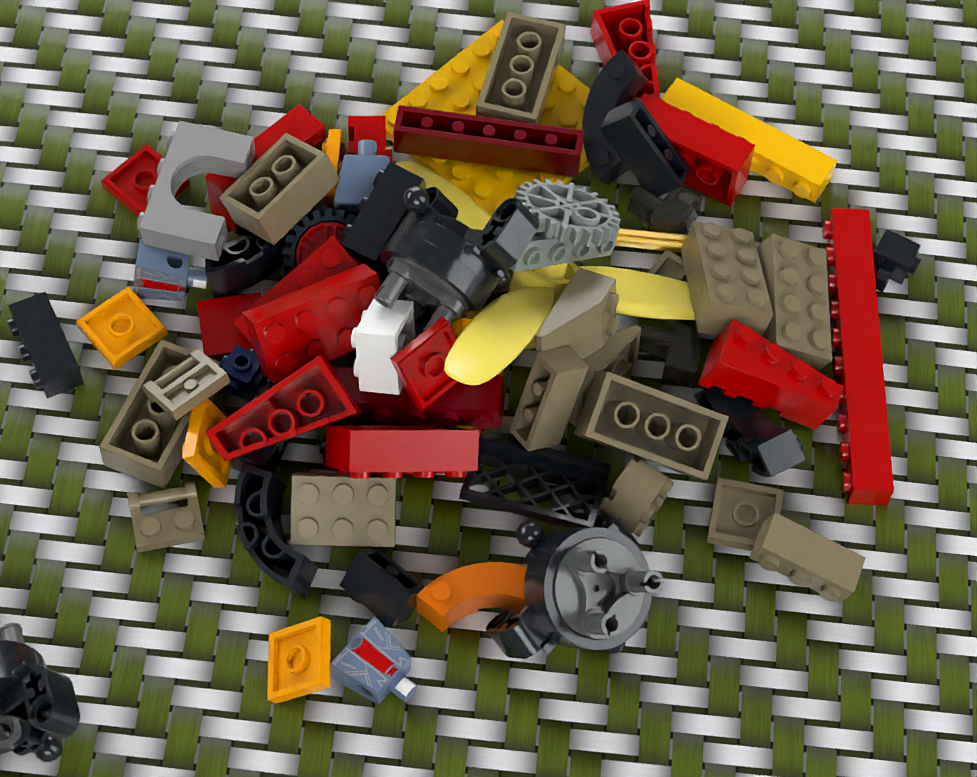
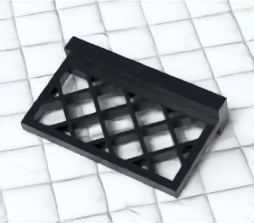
M482 430L478 446V471H468L459 499L565 528L594 527L600 504L606 491L612 464L548 447L528 452L517 439ZM480 464L494 467L495 469L485 471ZM513 473L527 476V478L518 480ZM505 476L509 484L497 487L492 479ZM484 482L489 490L479 492L470 488ZM546 482L561 486L551 489ZM536 484L542 493L530 496L525 488ZM516 491L522 499L512 501L508 500L504 495ZM579 491L587 492L594 495L583 498ZM569 493L575 501L563 505L558 496ZM549 500L555 508L545 510L537 504ZM582 509L588 516V521L575 518L570 512Z

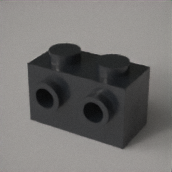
M371 547L359 552L340 583V586L348 592L352 600L363 604L374 613V616L381 623L390 627L408 620L416 607V595L425 587L377 547Z

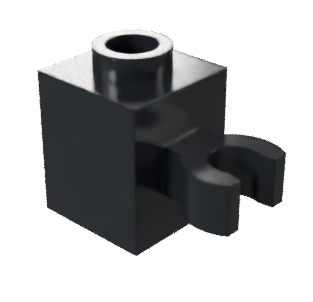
M886 229L873 252L874 269L877 273L875 276L876 290L883 292L890 279L902 285L908 274L914 276L921 262V259L917 257L920 244Z

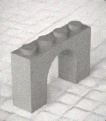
M179 121L176 131L171 132L169 135L167 155L159 161L157 168L158 179L156 184H152L148 190V205L145 212L141 211L139 214L137 230L141 233L144 245L218 261L228 235L225 217L188 209L175 199V194L184 181L202 173H214L239 179L253 165L256 156L254 137Z

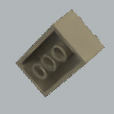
M507 11L476 104V116L533 124L541 123L564 50L566 24Z
M693 221L681 248V254L698 333L717 336L734 318L763 336L773 316V310L753 232L742 228L734 229L718 226L710 222Z
M771 234L757 246L773 310V316L763 337L819 371L832 361L826 250Z
M162 339L159 341L99 446L104 466L157 487L166 488L182 459V446L186 441L191 411L176 421L156 402H152L146 396L142 386L150 380L156 381L189 358L188 353L191 350ZM210 358V359H211L213 362H215L219 367H221V362H220V361H217V360H214V359ZM218 392L210 396L208 399L211 402H213Z
M595 371L574 435L626 454L637 456L640 459L692 478L708 480L729 416L611 372Z

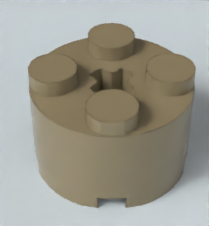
M635 456L613 485V490L610 493L611 497L605 498L598 512L608 519H621L632 535L635 534L640 537L650 523L653 514L658 512L665 502L674 482Z

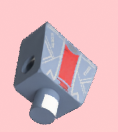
M140 239L133 292L140 299L182 301L185 297L186 286L205 289L207 276L205 269L189 267L191 255L144 245L142 239Z
M373 617L330 663V676L332 679L376 704L381 703L390 692L405 703L414 695L418 688V685L406 677L411 669V657L376 617Z

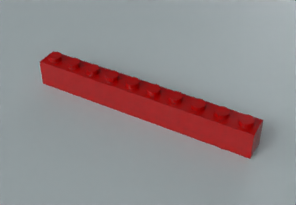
M832 208L828 221H823L822 237L828 240V247L825 250L827 266H830V273L827 274L828 292L832 293V300L829 301L830 320H834V328L831 329V347H836V356L833 357L832 372L833 375H838V384L843 386L839 400L841 413H838L836 423L837 432L842 433L843 442L839 444V461L845 464V472H842L841 490L842 492H847V504L888 505L894 492L870 212L869 209Z

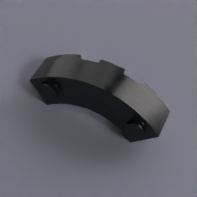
M622 49L608 61L596 77L586 100L582 130H584L583 144L587 160L597 180L607 185L613 183L630 169L623 163L622 158L612 144L605 139L600 127L610 110L632 101L638 91L649 82L634 58Z
M291 229L275 245L252 232L248 236L241 235L224 244L218 261L205 258V274L214 298L233 295L252 287L283 265L282 253L285 239Z
M714 385L693 394L699 406L729 416L723 433L727 438L726 448L740 462L744 460L750 462L753 465L751 466L752 472L763 477H773L806 460L802 453L803 444L799 437L793 434L791 429H784L774 424L758 407L752 405V400L740 395L736 398L724 395L723 389Z
M243 463L238 476L234 498L238 520L236 527L241 542L253 561L263 572L285 590L305 599L318 567L305 555L294 551L284 535L281 523V504L286 485L272 472Z

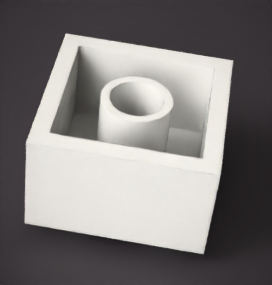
M373 299L368 309L363 311L361 322L358 327H354L351 335L352 348H356L357 357L354 362V376L358 377L359 391L400 394L404 385L390 358L416 338L413 301L396 300L390 309Z

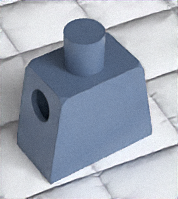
M360 140L358 142V155H344L339 175L341 180L337 184L334 197L336 210L340 209L351 214H358L357 208L361 200L365 196L369 197L374 189L373 182L380 169L385 170L389 164L390 159L388 156L377 155L376 141Z

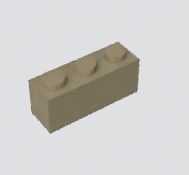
M570 346L541 351L536 354L509 430L528 452L558 445L562 439L589 367Z
M776 512L761 524L749 557L758 562L765 570L776 571L788 577L792 583L808 587L820 593L822 598L838 603L854 593L866 559Z

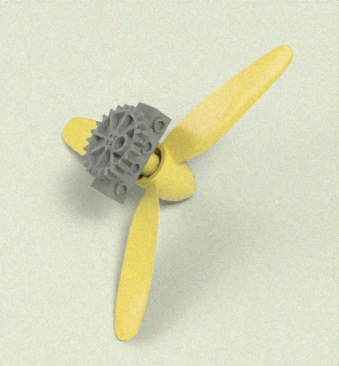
M414 161L395 163L422 177L425 181L426 189L437 187L458 208L456 220L472 229L483 230L492 217L467 194L430 168ZM534 179L533 183L525 181L524 186L519 185L514 197L538 219V230L517 262L510 267L514 273L508 293L497 297L487 304L461 332L445 360L444 370L449 377L467 385H480L491 380L517 358L523 349L531 350L536 348L535 335L579 267L616 279V294H619L616 314L630 317L661 320H695L688 282L630 269L607 266H577L574 263L575 261L612 254L620 229V213L614 211V205L607 204L608 199H598L597 192H586V187L578 189L575 188L573 183L564 185L560 180H557L556 183H552L548 179H545L544 183L537 179Z

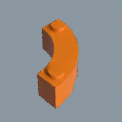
M485 562L452 570L436 578L416 595V611L441 632L445 631L457 620L477 613L479 609L501 608L502 611H521L526 606L524 578L527 566L506 562Z

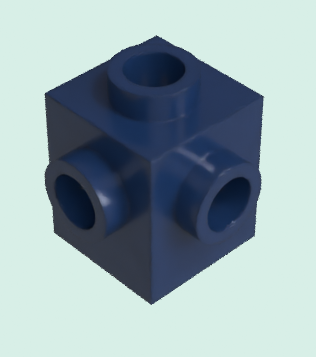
M236 345L230 355L226 354L221 360V368L228 374L230 383L223 387V390L251 402L255 398L260 385L268 380V377L262 372L255 350L251 348L246 350Z

